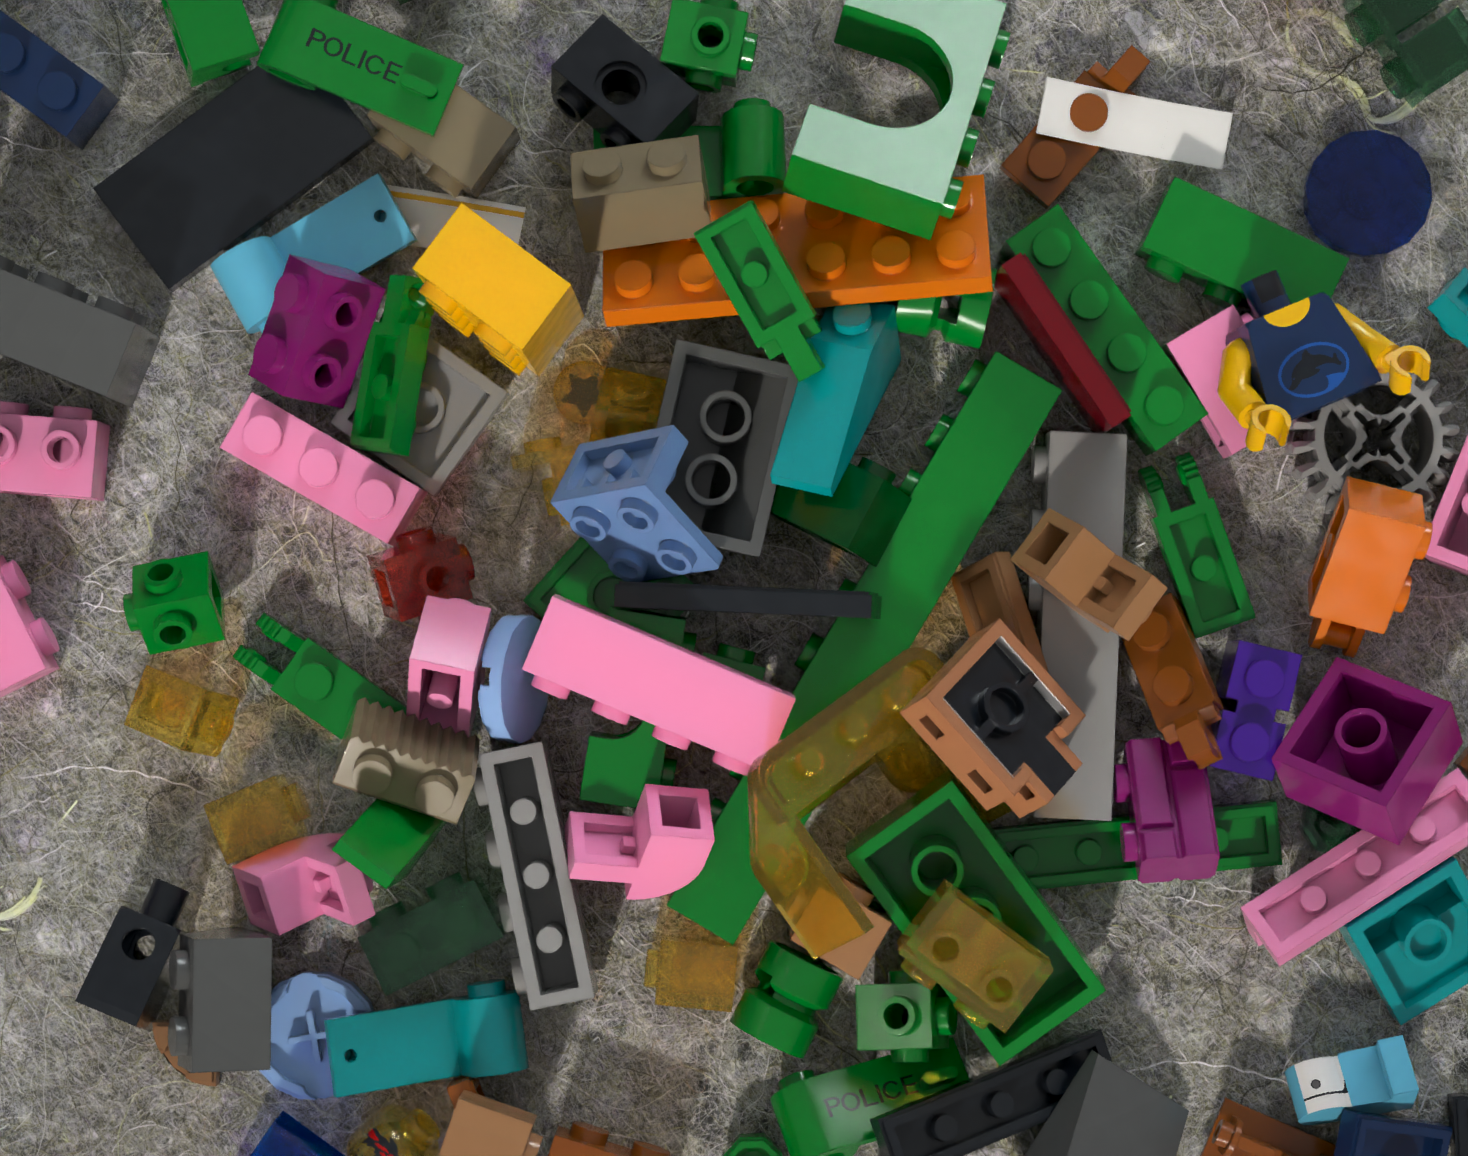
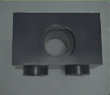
M603 14L551 66V94H553L552 98L556 106L572 121L579 123L584 120L600 133V139L606 148L678 138L696 121L699 93ZM624 91L631 94L635 100L628 104L619 105L610 102L605 96L611 92Z

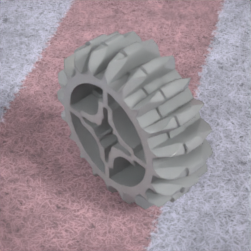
M1389 372L1380 374L1382 381L1366 388L1385 392L1400 401L1382 415L1371 413L1361 403L1354 406L1348 398H1345L1309 413L1308 418L1299 417L1292 420L1289 430L1302 433L1303 441L1287 444L1285 446V453L1291 456L1304 453L1307 464L1296 467L1291 471V474L1295 480L1312 474L1317 481L1307 489L1305 493L1306 498L1309 501H1313L1329 492L1331 496L1326 504L1325 513L1332 517L1345 482L1344 479L1351 472L1358 470L1366 464L1375 467L1383 476L1390 474L1399 483L1395 488L1421 494L1423 496V505H1431L1435 501V496L1426 481L1433 485L1446 486L1450 476L1437 464L1438 462L1452 463L1457 461L1459 457L1457 450L1443 446V439L1460 434L1459 425L1449 424L1442 426L1439 417L1453 410L1452 401L1445 400L1434 405L1429 398L1440 387V383L1436 379L1428 380L1418 388L1414 384L1418 375L1408 372L1412 377L1411 392L1399 396L1394 394L1389 388ZM1331 411L1337 416L1334 422L1343 433L1344 439L1342 450L1333 459L1332 464L1327 456L1324 442L1325 426ZM1412 417L1419 434V452L1413 469L1408 464L1411 458L1404 450L1401 440L1403 430L1413 420ZM1391 423L1381 432L1383 436L1377 442L1382 450V456H1380L1379 449L1353 458L1363 448L1362 444L1367 439V434L1362 429L1364 425L1366 431Z

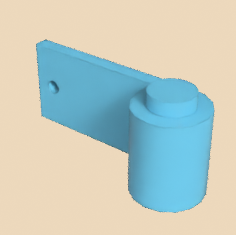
M377 173L271 237L259 236L231 248L215 259L210 267L248 334L259 331L263 333L274 301L276 284L283 275L290 254L351 269L358 274H362L418 240L381 174Z

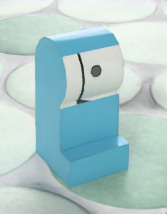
M1403 1035L1377 1040L1375 1046L1338 1053L1334 1057H1318L1294 1064L1284 1072L1298 1122L1302 1125H1319L1341 1121L1343 1109L1375 1114L1410 1109L1413 1107L1419 1092Z

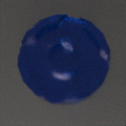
M1378 130L1350 132L1329 143L1309 165L1305 178L1304 214L1315 235L1334 251L1349 256L1381 257L1404 246L1425 224L1432 202L1430 174L1419 153L1400 137Z

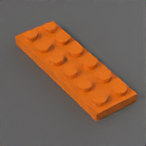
M984 174L952 177L964 182L952 219L939 216L931 240L788 193L710 200L712 222L750 200L755 202L813 308L993 292ZM696 238L603 251L602 312L607 327L739 315Z

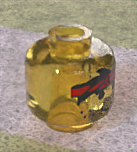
M389 1104L378 1110L351 1134L347 1142L346 1153L347 1156H440V1146L437 1141L440 1138V1130L435 1121L425 1111L419 1108L411 1111L401 1105Z

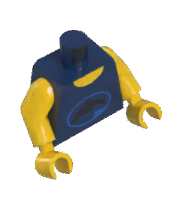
M1274 270L1241 285V289L1255 319L1226 335V348L1222 351L1217 393L1243 428L1248 429L1245 439L1246 447L1250 451L1258 452L1263 450L1266 433L1274 436L1278 441V445L1285 446L1292 420L1363 391L1382 381L1380 374L1389 372V388L1394 394L1400 396L1410 393L1412 377L1408 372L1418 375L1423 381H1428L1431 359L1427 351L1421 347L1414 345L1399 347L1342 305L1333 303L1330 296L1324 292L1292 304L1277 270Z

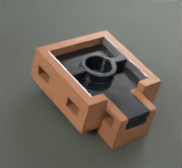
M1000 618L973 634L899 712L986 811L1005 802L1019 818H1022L1047 805L1083 764L1062 739L1068 736L1086 715Z

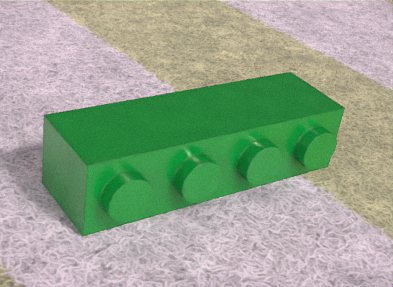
M1059 204L1005 241L999 251L1007 262L1020 252L1022 255L1026 254L1131 409V416L1121 423L1145 456L1157 451L1208 415L1206 409Z

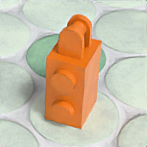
M1349 476L1346 477L1308 579L1309 616L1314 617L1309 633V647L1320 649L1322 644L1341 648L1343 656L1354 658L1365 630L1385 634L1393 611L1399 613L1404 611L1412 584V578L1408 575L1414 558L1424 559L1433 531L1432 522L1425 521L1423 496L1421 494Z

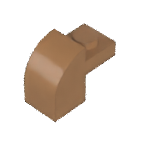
M1051 508L1047 509L1010 559L1043 588L1103 631L1107 633L1112 631L1127 641L1131 639L1140 625L1149 618L1154 606L1168 589L1153 574L1116 555L1084 526Z

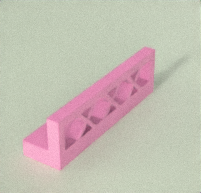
M1459 768L1441 778L1400 845L1365 830H1360L1243 905L1241 911L1248 932L1257 945L1261 946L1264 944L1280 967L1467 847L1468 780Z

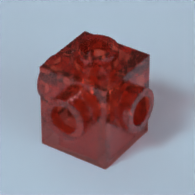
M432 526L401 533L395 537L397 546L367 555L385 617L400 622L418 617L420 622L427 595L444 599H473L469 581L474 580L475 570L468 549L463 543L458 544L454 536L441 533L434 534Z

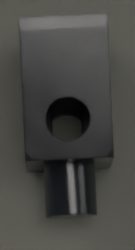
M154 878L139 912L121 906L75 1002L151 1032L153 1028L152 1022L156 1021L170 988V954L172 950H179L180 934L185 933L175 928L190 892ZM144 936H153L155 940L153 952L147 958L137 960L135 956L137 942Z

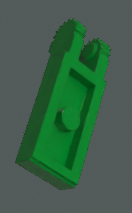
M1187 452L1175 458L1178 479L1183 485L1184 491L1191 503L1187 507L1171 512L1164 493L1162 479L1152 465L1139 469L1138 476L1148 507L1154 516L1150 521L1177 598L1181 603L1193 635L1197 639L1256 617L1214 497H1208L1196 461L1191 453Z
M265 612L256 622V625L261 628V632L273 641L280 642L296 652L287 667L282 672L269 663L261 653L244 645H240L233 655L235 660L261 679L272 684L271 690L341 740L359 699L366 697L369 704L378 701L382 708L391 706L394 713L403 710L406 715L407 705L314 639L307 637L305 640Z

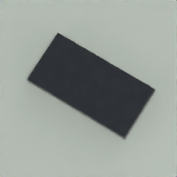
M257 66L93 189L166 287L173 292L375 141L343 98L320 88L309 90L294 85Z

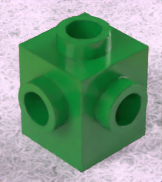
M672 0L660 62L677 76L685 77L684 81L695 90L719 93L721 92L722 85L736 87L739 70L751 72L757 47L758 34L747 32L749 12L739 11V4L734 0H700V3L690 0ZM706 41H716L719 43L718 46L712 48L705 47L702 44Z
M208 551L170 559H159L150 563L132 566V593L124 594L123 596L125 617L131 632L141 631L150 655L225 640L224 595Z
M889 971L888 984L855 985L857 1050L890 1051L891 1063L930 1062L929 1049H949V1035H954L957 1029V1007L939 983L927 982V971Z

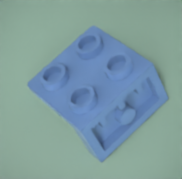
M674 425L579 444L550 501L556 510L570 523L571 529L577 535L584 538L604 559L612 573L623 581L642 582L716 570L723 560V555L665 492L676 476V468L688 445V440Z

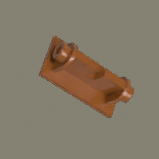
M1224 1098L1200 1156H1334L1336 1145L1228 1098Z

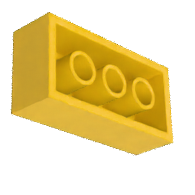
M461 203L413 266V270L424 282L419 292L426 297L425 300L439 313L438 316L467 338L473 332L479 337L478 340L484 344L483 347L489 351V354L517 376H520L523 370L528 368L539 377L584 318L571 284L463 203Z

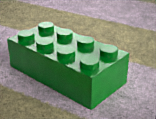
M950 770L943 773L846 843V858L999 1066L1106 991L1100 974Z

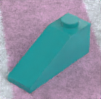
M876 302L827 307L819 322L822 331L811 337V341L821 357L825 368L806 380L798 381L770 473L772 484L830 497L833 496L902 360L894 305Z

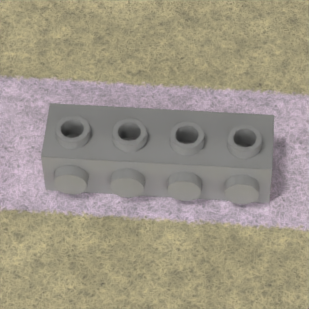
M543 740L478 754L480 767H477L474 790L479 806L488 805L493 830L485 831V842L491 868L502 869L506 893L498 895V906L505 933L511 931L515 933L519 956L511 958V970L517 995L527 994L530 1011L594 998L598 991V985L576 879H569L565 824L548 741Z

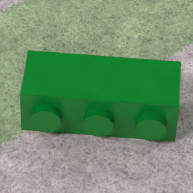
M1174 177L1165 187L1134 255L1147 260L1144 269L1149 273L1176 284L1183 277L1204 287L1202 296L1208 301L1223 308L1234 305L1236 310L1239 304L1250 309L1241 285L1274 270H1277L1292 304L1320 292L1326 293L1331 298L1350 259L1178 177Z

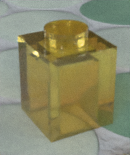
M284 774L270 777L203 805L227 865L307 833L303 820L311 817L307 800L300 785L297 782L288 785Z
M662 935L660 950L647 949L644 987L656 988L654 1005L732 1012L738 942L732 945L723 940Z

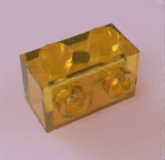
M946 879L943 880L897 940L898 954L905 958L900 965L901 968L924 987L932 990L936 983H938L956 996L958 999L953 1004L955 1009L981 1029H985L989 1023H992L1002 1032L1006 1033L1054 971L1050 958Z

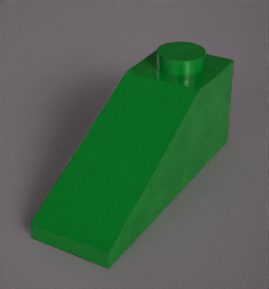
M376 799L339 839L332 850L379 885L388 889L410 874L444 827L446 821Z

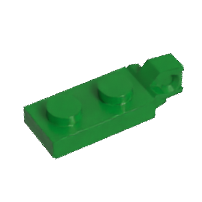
M750 200L694 232L695 238L757 348L762 346L770 360L783 353L799 382L806 380L825 368L821 357L810 337L822 331L815 318L817 313L755 202Z
M390 275L384 312L380 321L373 323L366 343L349 444L352 445L351 449L371 453L409 456L412 436L416 428V411L422 375L427 363L426 351L430 333L429 327H431V317L434 315L432 305L419 292V289L424 284L421 278L407 275Z

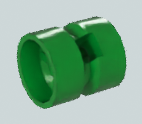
M991 268L994 291L997 269ZM993 292L956 295L959 296L957 309L940 307L942 297L898 300L895 308L898 332L927 337L933 330H938L941 332L945 342L979 349L985 332Z
M770 939L754 971L760 982L757 987L745 989L730 1022L756 1039L787 1054L803 1059L819 1028L814 1015L816 1011L828 1010L844 977L814 958Z

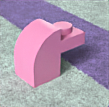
M645 784L633 816L570 811L564 827L569 879L625 883L626 899L629 900L660 897L675 892L689 884L702 871L715 841L708 789Z
M325 833L294 839L267 849L232 866L250 923L279 936L323 914L353 926L375 916L376 914L369 895L373 890L372 879L332 850L344 835L342 833Z

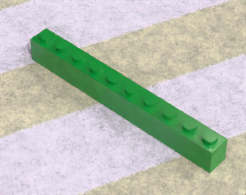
M997 351L991 356L987 364L975 359L957 389L958 393L967 397L954 419L944 413L942 414L924 445L934 452L922 474L910 468L898 489L912 498L877 567L868 564L857 583L845 578L838 589L842 591L878 593V596L882 597L881 619L836 617L824 638L814 632L812 633L794 663V666L804 672L791 692L795 695L796 700L766 771L764 772L751 766L748 776L730 771L728 775L736 779L738 783L727 802L724 803L715 797L710 804L715 841L702 871L693 881L671 894L667 901V906L734 945L1062 392V389Z

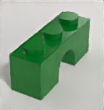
M612 605L609 608L608 616L694 652L697 633L685 632L687 617L620 608ZM641 720L635 728L625 733L610 734L591 731L579 800L636 808L645 784L673 786L677 760L665 758L667 743L651 736L655 725Z

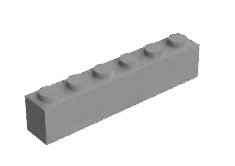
M1049 431L1044 435L1043 446H1033L1031 483L1042 484L1041 509L1030 510L1028 535L1047 509L1051 508L1084 526L1111 551L1122 557L1127 434ZM1027 575L1026 603L1029 611H1036V634L1048 673L1086 715L1075 729L1062 739L1083 764L1047 805L1028 815L1035 818L1112 821L1119 635L1112 631H1109V633L1103 631Z

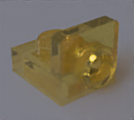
M606 368L594 410L589 442L655 429L667 381L662 378L618 368Z
M550 437L523 443L525 454L510 457L512 469L517 473L551 467L553 477L542 479L547 512L549 517L560 515L561 526L571 528L570 523L556 510L550 501L577 448L574 445L562 447L561 437Z
M146 665L124 725L180 750L217 757L221 752L224 742L232 732L234 715L239 699L227 693L208 689L161 668Z

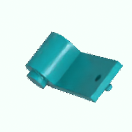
M493 979L467 984L468 995L324 1019L334 1097L338 1098L456 1076H496L529 1068L520 996L517 995L516 990H506L505 979Z

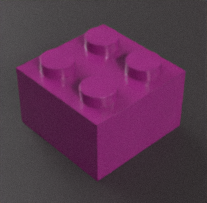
M1336 657L1271 759L1286 797L1400 845L1462 745L1463 740L1451 702Z

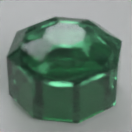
M1307 805L1303 808L1299 831L1311 849L1322 853L1328 852L1362 830Z

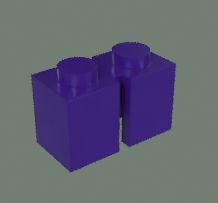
M1242 640L1226 642L1216 690L1220 698L1235 699L1236 704L1234 712L1224 709L1220 710L1222 719L1210 725L1223 759L1209 765V767L1273 781L1276 769L1271 758L1283 740L1286 724L1274 722L1276 711L1289 712L1302 655Z

